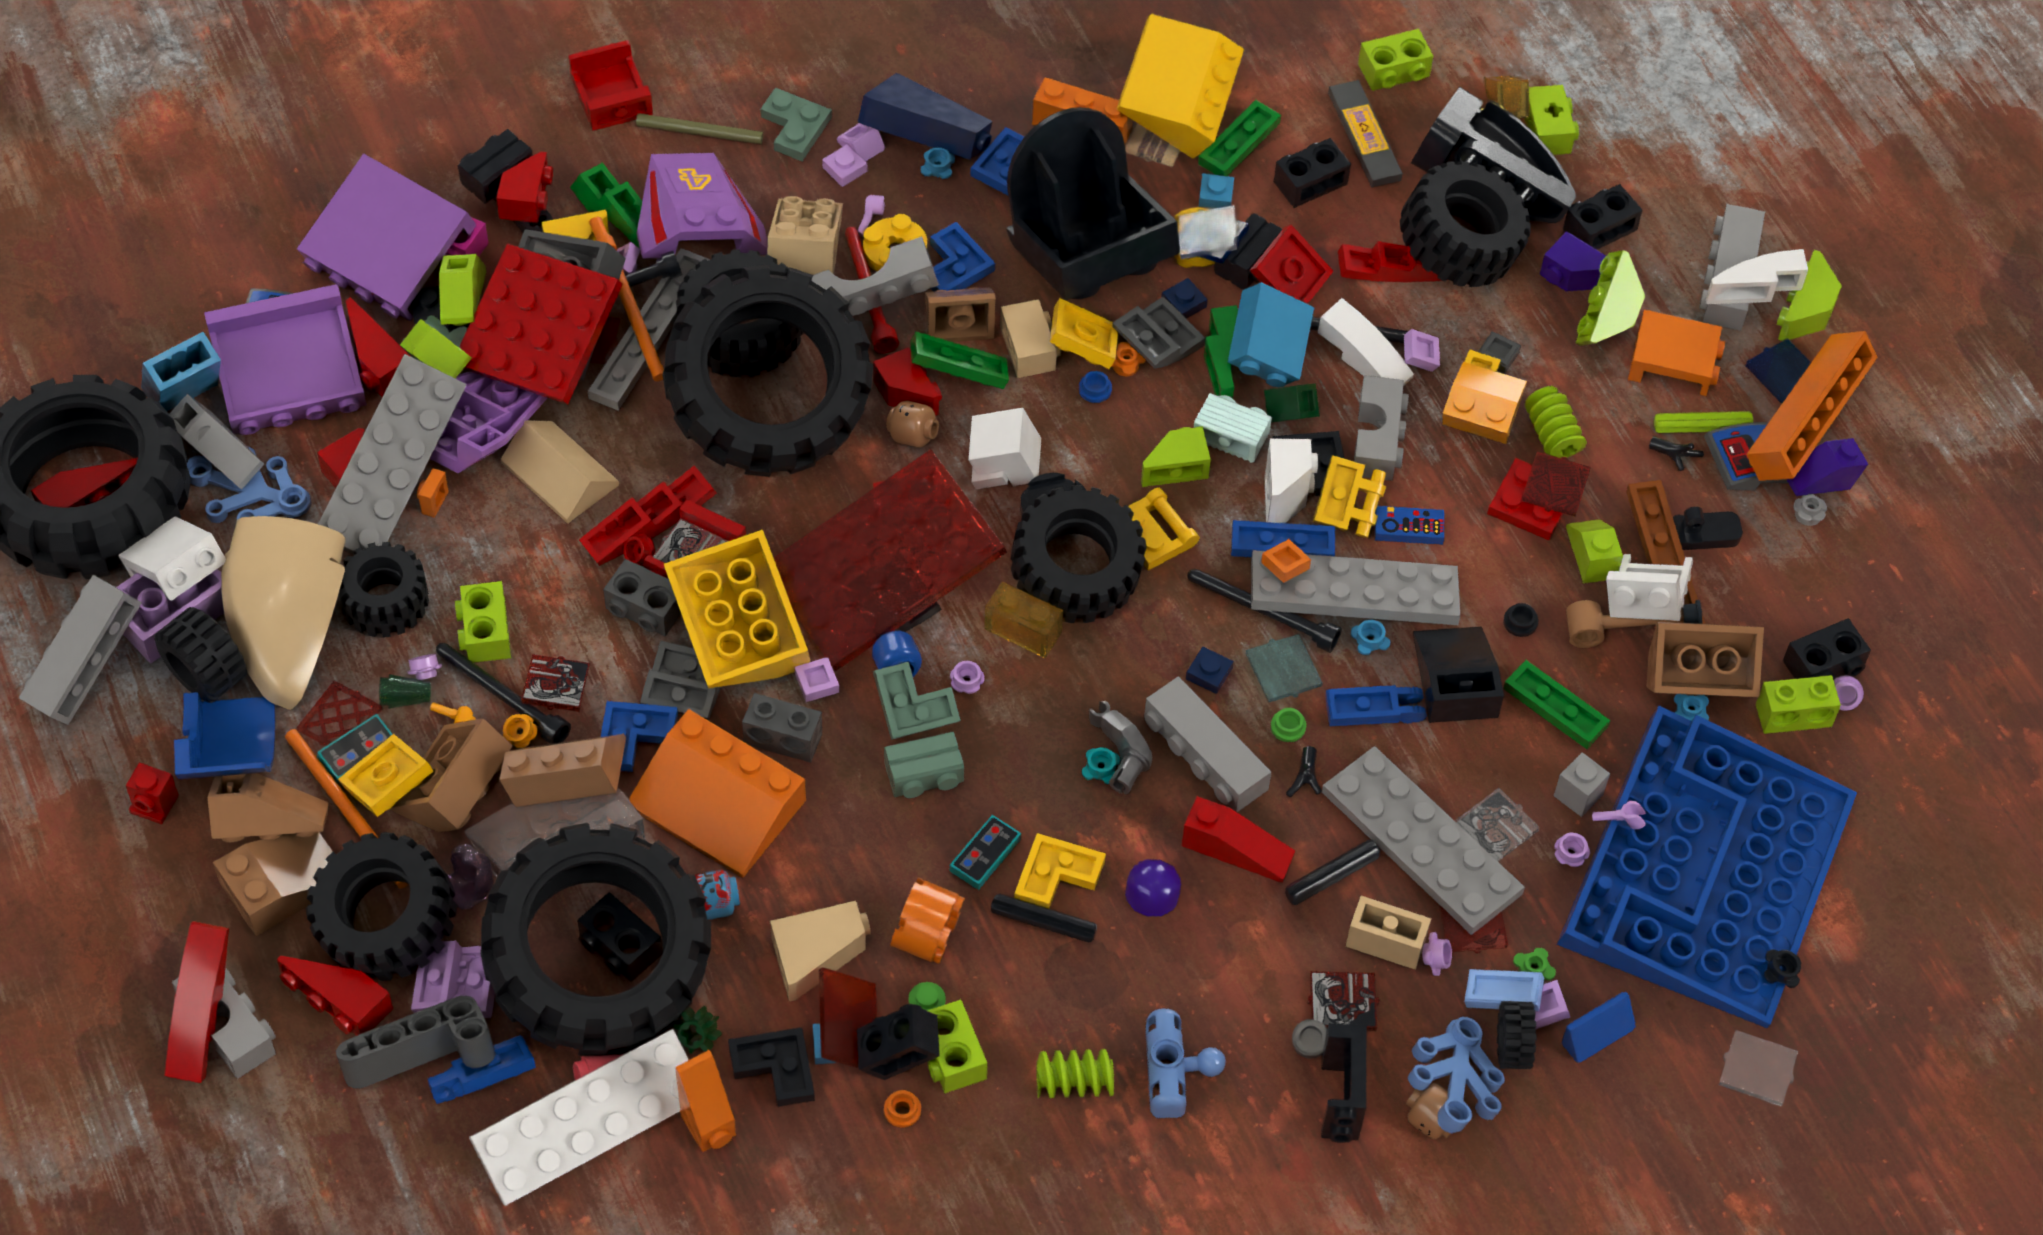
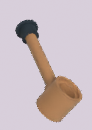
M1591 600L1574 602L1566 609L1570 643L1579 648H1590L1602 643L1605 638L1604 629L1656 625L1657 622L1702 624L1700 600H1696L1694 604H1684L1680 611V621L1610 617V615H1602L1601 606Z

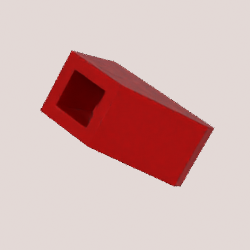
M540 151L502 173L496 197L499 219L538 223L540 211L546 210L548 193L545 191L546 185H551L553 180V166H548L547 152Z
M909 347L873 361V382L888 406L895 407L900 402L911 401L927 405L933 409L935 416L939 415V401L942 400L940 388L935 381L931 382L929 380L926 368L912 363Z

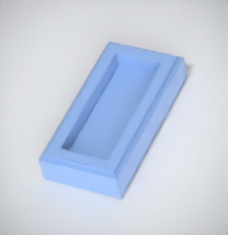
M1470 969L1464 1002L1467 1008L1499 1009L1501 1001L1532 1002L1534 1010L1539 1011L1544 977L1542 972Z

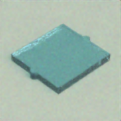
M1299 634L1277 641L1270 639L1267 644L1246 650V656L1269 703L1289 696L1298 697L1299 693L1322 686L1323 682Z

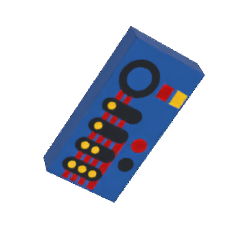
M1377 506L1375 512L1378 515L1375 525L1376 541L1443 545L1444 510Z

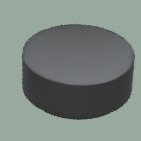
M1314 1019L1300 1022L1295 1027L1292 1035V1044L1295 1051L1300 1056L1309 1059L1320 1057L1323 1053L1327 1033L1326 1026Z

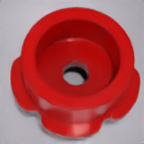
M638 533L637 536L629 537L624 544V557L637 565L644 566L645 558L648 555L652 557L655 555V546L652 539L647 538V535L644 533Z

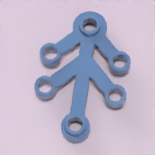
M248 447L256 455L255 450ZM194 456L188 460L187 468L191 477V484L197 487L212 484L239 493L222 500H211L207 503L205 507L209 521L213 523L223 522L227 518L228 512L260 500L271 503L255 510L244 509L238 513L237 520L242 517H274L280 514L294 518L305 514L311 506L309 493L301 486L292 483L288 474L287 462L283 457H272L266 463L268 475L272 479L277 480L280 490L268 487L260 470L243 489H240L222 472L213 470L212 463L204 456ZM276 466H282L279 470H273ZM215 509H221L219 513H211Z
M1460 1017L1451 1021L1446 1028L1445 1034L1430 1039L1422 1037L1412 1048L1413 1056L1422 1063H1429L1439 1051L1454 1048L1453 1057L1426 1066L1418 1064L1408 1075L1410 1085L1421 1091L1428 1088L1433 1080L1450 1075L1447 1100L1438 1111V1124L1448 1133L1462 1131L1472 1118L1469 1106L1463 1102L1465 1083L1478 1100L1475 1109L1480 1117L1492 1120L1501 1110L1499 1099L1491 1093L1498 1091L1504 1083L1505 1077L1499 1069L1494 1067L1480 1047L1483 1034L1482 1029L1475 1020L1469 1017ZM1469 1056L1481 1070L1482 1074L1480 1077L1469 1064Z

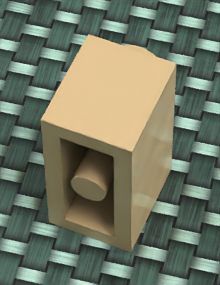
M1039 299L1001 307L1000 329L1017 378L1055 371L1056 357L1061 355V350L1050 342L1051 318L1048 311L1043 312Z
M1361 896L1350 925L1346 947L1416 970L1427 938L1431 918Z

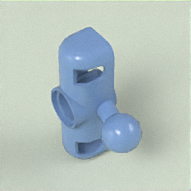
M1162 1008L1151 1012L1146 1021L1150 1111L1157 1118H1178L1183 1116L1186 1110L1185 1072L1200 1071L1205 1076L1214 1077L1224 1070L1226 1059L1220 1050L1213 1047L1203 1049L1198 1056L1184 1057L1180 1016L1174 1010ZM1156 1024V1029L1149 1032V1026ZM1166 1059L1172 1061L1173 1063L1164 1064L1160 1062V1060ZM1178 1082L1181 1084L1182 1095L1179 1094ZM1159 1084L1160 1094L1153 1098V1087Z

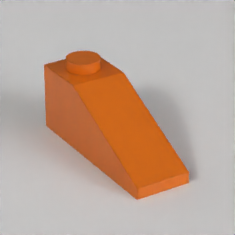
M707 1050L675 1067L681 1117L702 1152L710 1148H721L736 1135L735 1119L714 1057L711 1051Z

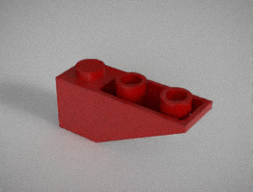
M138 458L61 471L33 488L31 493L34 501L52 507L70 508L85 506L104 499L120 488L132 474Z
M281 955L277 958L281 971L279 978L284 985L294 992L299 989L306 995V1000L316 1011L322 1013L325 1010L334 1017V1023L345 1034L352 1032L358 1036L373 1030L393 1010L389 992L360 970Z

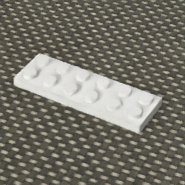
M673 1029L469 1137L504 1206L680 1111L675 1067L689 1059Z

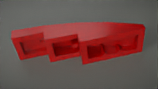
M1377 241L1371 249L1342 244L1337 251L1340 273L1343 278L1405 283L1442 281L1437 278L1438 275L1430 271L1428 273L1423 269L1422 263L1419 260L1415 261L1411 256V248L1405 245Z
M694 465L669 486L663 481L638 502L633 497L581 537L579 541L600 566L623 555L624 544L629 537L637 536L638 533H644L647 535V538L652 539L679 522V509L686 499L701 506L715 496L717 492Z
M194 921L190 924L173 1006L165 1067L166 1077L202 1083L206 1078L209 1043L213 1039L211 1035L215 1034L217 1003L223 998L229 928Z

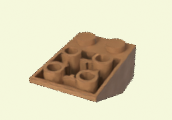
M258 773L215 776L207 797L212 839L222 838L224 842H237L248 836H259L260 839L270 840L280 837L281 834L296 833L298 837H311L324 830L329 811V802Z

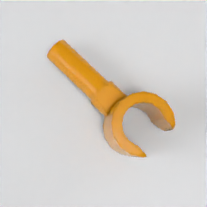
M433 702L430 707L431 711L455 719L454 723L476 720L472 710L467 706H461L457 710Z

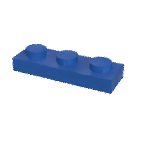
M1233 520L1231 556L1252 557L1253 550L1267 551L1288 539L1305 554L1335 556V526Z

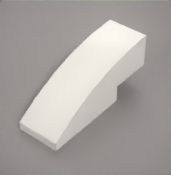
M1788 250L1761 255L1726 269L1711 279L1706 296V304L1772 302L1775 291L1802 290L1808 272L1804 250Z
M1343 298L1321 316L1318 333L1342 350L1341 359L1363 376L1404 380L1403 386L1413 378V372L1391 343L1370 321Z

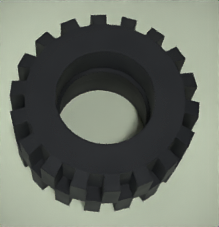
M374 542L368 544L367 549L363 550L359 547L354 550L355 556L348 555L343 560L345 572L339 590V598L343 614H345L346 620L350 625L354 624L355 630L360 633L367 630L368 636L376 637L377 633H382L383 638L391 637L390 633L396 631L398 635L405 633V627L413 628L417 625L416 618H423L426 613L425 607L429 603V593L423 565L420 559H416V554L413 551L408 550L405 552V547L400 544L392 547L390 542H382V546H376ZM382 584L398 586L394 591L384 595L368 593L372 588Z
M188 607L154 635L157 650L168 669L191 693L198 692L200 698L208 703L215 702L247 675L244 658L232 638L213 618L197 608Z

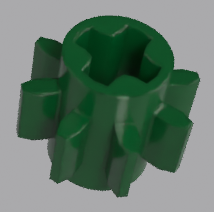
M706 1006L701 1007L696 1013L691 1007H688L682 1012L683 1019H679L673 1024V1027L678 1030V1040L682 1045L689 1048V1054H692L699 1047L706 1052L714 1047L712 1041L717 1040L722 1035V1032L717 1030V1021L720 1017L713 1016L707 1012Z

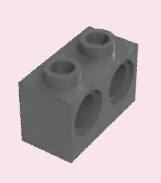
M627 559L622 562L603 589L605 607L610 613L618 618L625 617L634 621L648 632L655 631L666 636L681 615L669 579Z
M754 693L742 721L743 740L750 746L811 763L822 736V712Z

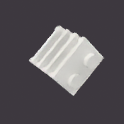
M1624 554L1619 571H1609L1606 579L1610 617L1680 621L1681 607L1683 608L1684 595L1687 594V584L1691 579L1693 558L1685 557L1683 566L1630 563V554Z

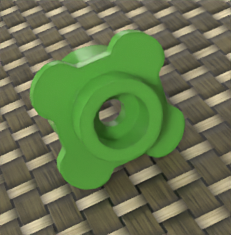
M1536 948L1534 952L1528 954L1518 953L1514 957L1513 963L1518 967V971L1542 972L1544 981L1552 980L1556 974L1555 968L1550 966L1547 960L1548 952L1543 948ZM1535 964L1538 968L1533 969L1531 965Z

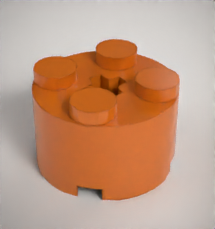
M917 878V882L914 883L902 910L899 930L895 929L890 946L926 961H933L939 964L947 947L950 933H953L958 922L965 898L959 896L958 893Z

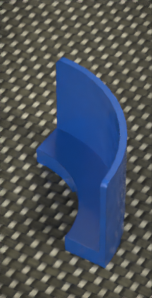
M198 692L183 693L184 713L182 731L183 736H188V738L174 740L175 775L178 779L271 771L275 751V704L269 702L265 697L217 700L208 703L206 701L202 702Z

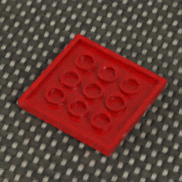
M507 243L476 309L474 322L470 323L459 346L461 350L471 357V360L463 369L569 404L623 283L617 278Z

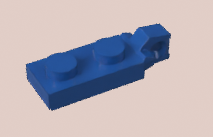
M519 1035L494 1045L496 1055L489 1064L483 1067L470 1068L459 1058L451 1061L452 1067L445 1072L428 1078L429 1088L436 1104L454 1100L456 1097L484 1089L487 1086L536 1068L534 1058L523 1036Z

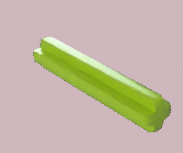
M1750 411L1658 413L1654 418V429L1657 433L1709 432L1727 426L1753 423L1754 421Z

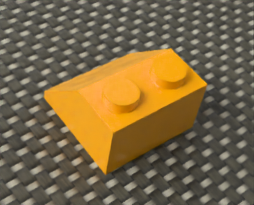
M1463 362L1449 393L1443 411L1442 424L1506 444L1527 381Z

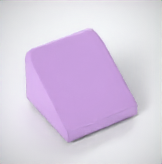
M860 123L836 138L842 147L848 144L865 162L885 149L879 130Z

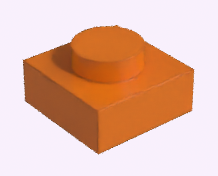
M432 468L427 479H423L417 489V499H419L422 514L435 518L449 492L445 472Z
M1288 539L1263 552L1261 563L1280 581L1285 583L1309 570L1311 559Z

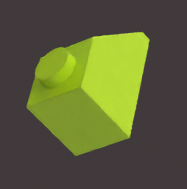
M1183 427L1178 430L1169 431L1143 461L1142 487L1208 479L1211 458L1203 427Z
M1600 519L1566 525L1583 584L1605 581L1609 571H1619L1623 554L1615 529Z

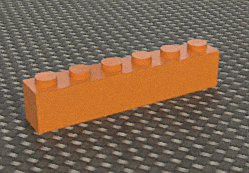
M1866 331L1830 335L1746 454L1759 481L1795 478L1878 358Z

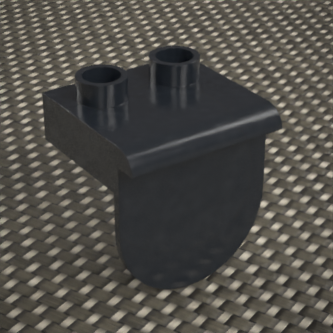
M1079 107L1062 110L1038 123L1020 142L1011 159L1007 175V189L1013 225L1006 227L1007 233L1013 246L1065 300L1091 297L1099 291L1102 285L1126 275L1146 274L1152 271L1158 262L1180 253L1177 221L1128 174L1125 143L1122 133L1107 115L1090 108Z

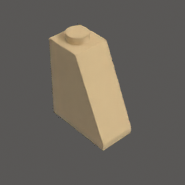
M856 901L770 921L771 939L789 1002L800 998L866 949L865 935L871 934L870 924L866 912L860 914Z

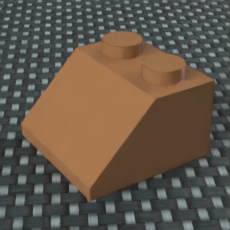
M973 287L961 290L925 292L927 335L951 342L994 339V291L991 287Z

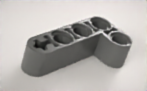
M470 996L454 997L342 1042L336 1050V1056L345 1082L352 1088L367 1087L455 1051H458L463 1063L470 1068H479L489 1064L494 1059L496 1053L487 1022L477 1002Z

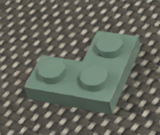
M775 87L761 108V118L784 126L774 141V150L803 161L831 120L832 110Z
M909 662L873 671L891 740L961 721L952 687L918 696Z

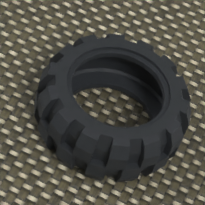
M769 265L743 267L742 273L731 277L722 274L704 285L701 293L692 302L685 304L674 322L665 351L663 381L666 399L670 400L675 413L673 419L686 439H693L704 449L703 455L723 467L726 464L745 469L744 474L770 477L772 472L788 471L790 474L813 467L816 461L827 454L832 455L849 438L865 410L864 407L872 387L873 364L869 360L868 348L870 342L862 321L854 320L848 311L850 304L832 286L826 290L811 281L813 278L811 274L789 267L788 272L770 271ZM752 319H775L786 322L805 333L818 348L827 373L826 394L818 406L802 418L789 423L774 425L747 420L729 409L719 398L712 386L708 373L707 358L714 342L734 325Z
M73 375V382L56 384L54 378L31 386V394L20 401L13 396L0 407V550L25 567L33 563L37 572L47 576L67 579L69 572H81L85 579H91L93 575L96 577L110 575L109 568L122 563L118 556L120 553L142 538H146L174 516L181 518L179 510H183L188 501L191 482L187 468L188 459L181 435L177 433L174 419L159 402L151 397L146 398L145 392L116 378L111 385L104 384L103 379L98 375ZM91 446L108 447L125 452L133 458H138L132 474L120 488L104 499L85 506L70 508L52 507L36 502L25 495L31 479L44 464L54 457L73 449Z
M588 823L562 827L560 828L559 835L546 841L538 837L516 853V860L507 870H501L488 894V903L485 914L482 917L480 952L485 979L490 981L496 994L495 1001L511 1022L519 1021L531 1031V1038L555 1050L558 1045L579 1049L578 1055H607L610 1049L626 1047L629 1051L654 1039L656 1034L667 1025L676 1023L682 1016V1012L691 1005L699 985L702 984L711 950V921L707 919L705 911L706 898L695 875L686 874L679 865L680 857L659 840L651 844L637 837V829L611 823L610 830L590 829ZM584 883H605L622 888L640 899L653 914L659 926L663 943V955L651 974L641 983L627 991L602 997L576 994L553 982L535 961L529 946L527 931L539 908L561 890Z

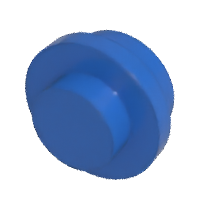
M1091 371L1081 379L1079 393L1088 402L1100 403L1110 397L1112 383L1103 372Z

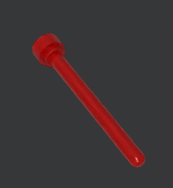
M848 227L845 230V236L859 280L871 276V272L858 231L855 227ZM879 306L869 310L874 326L871 334L874 350L881 354L894 351L899 346V339L896 330L886 323L882 307Z

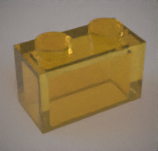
M1003 581L985 606V630L1043 658H1046L1062 633V609Z

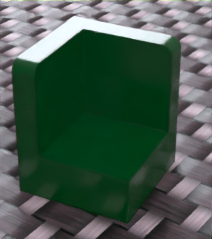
M1316 383L1264 390L1267 415L1272 417L1271 423L1320 416Z

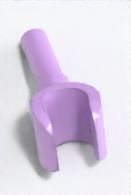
M867 196L864 217L857 230L860 237L864 236V231L868 228L873 214H884V196Z
M1629 801L1623 805L1621 810L1593 812L1592 816L1593 821L1625 820L1635 830L1645 826V821L1639 815H1644L1646 812L1636 801Z

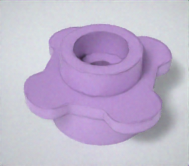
M1431 932L1429 943H1425L1423 946L1422 957L1424 964L1430 965L1434 976H1439L1441 969H1448L1450 967L1452 949L1448 939H1437V933Z

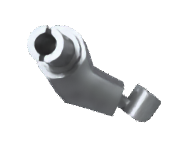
M1107 701L1099 702V709L1102 713H1096L1090 708L1089 719L1093 726L1101 727L1103 733L1117 746L1122 761L1111 777L1109 784L1115 791L1121 794L1122 792L1128 794L1138 775L1150 769L1152 752L1137 727L1118 711H1110V705Z

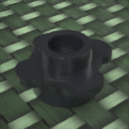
M1769 950L1765 955V959L1768 962L1767 970L1764 972L1765 980L1771 984L1779 982L1786 984L1789 988L1796 987L1800 982L1797 976L1801 969L1800 958L1788 950ZM1782 966L1785 971H1781L1779 967Z

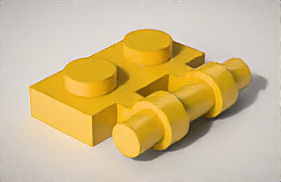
M1333 455L1330 458L1313 522L1325 526H1335V529L1346 531L1350 519L1359 522L1355 535L1368 538L1371 527L1376 525L1378 518L1375 512L1379 498L1383 497L1386 486L1383 484L1386 472L1373 469L1371 480L1362 478L1365 468L1364 464ZM1358 490L1367 493L1363 509L1354 507Z

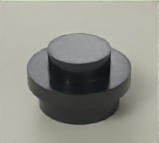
M1518 603L1510 607L1505 612L1503 619L1506 630L1518 637H1526L1533 634L1539 622L1535 610L1525 603Z

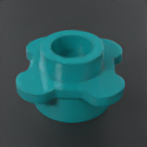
M1107 748L1088 750L1086 753L1087 764L1082 768V776L1087 780L1095 778L1109 784L1111 777L1115 773L1116 766L1120 764V756ZM1098 765H1104V768H1099Z

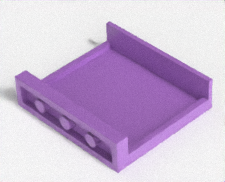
M363 154L297 250L305 258L303 264L312 271L320 274L323 270L330 274L328 278L341 288L345 289L349 285L356 289L354 293L367 303L371 304L375 300L382 304L380 308L393 318L397 319L401 315L411 321L413 316L408 312L407 308L459 233L462 231L470 235L476 227V223L465 210Z
M338 284L204 312L212 346L221 359L219 377L230 426L234 434L250 435L258 432L260 428L269 426L286 427L292 424L293 421L306 418L308 420H318L329 413L338 411L350 413L358 410L360 406L366 405Z

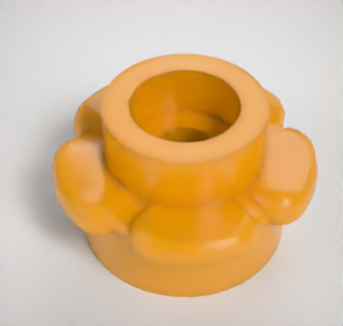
M526 714L512 715L503 725V737L516 748L527 747L530 741L537 736V726L533 724L532 717ZM522 728L523 733L518 734V730Z

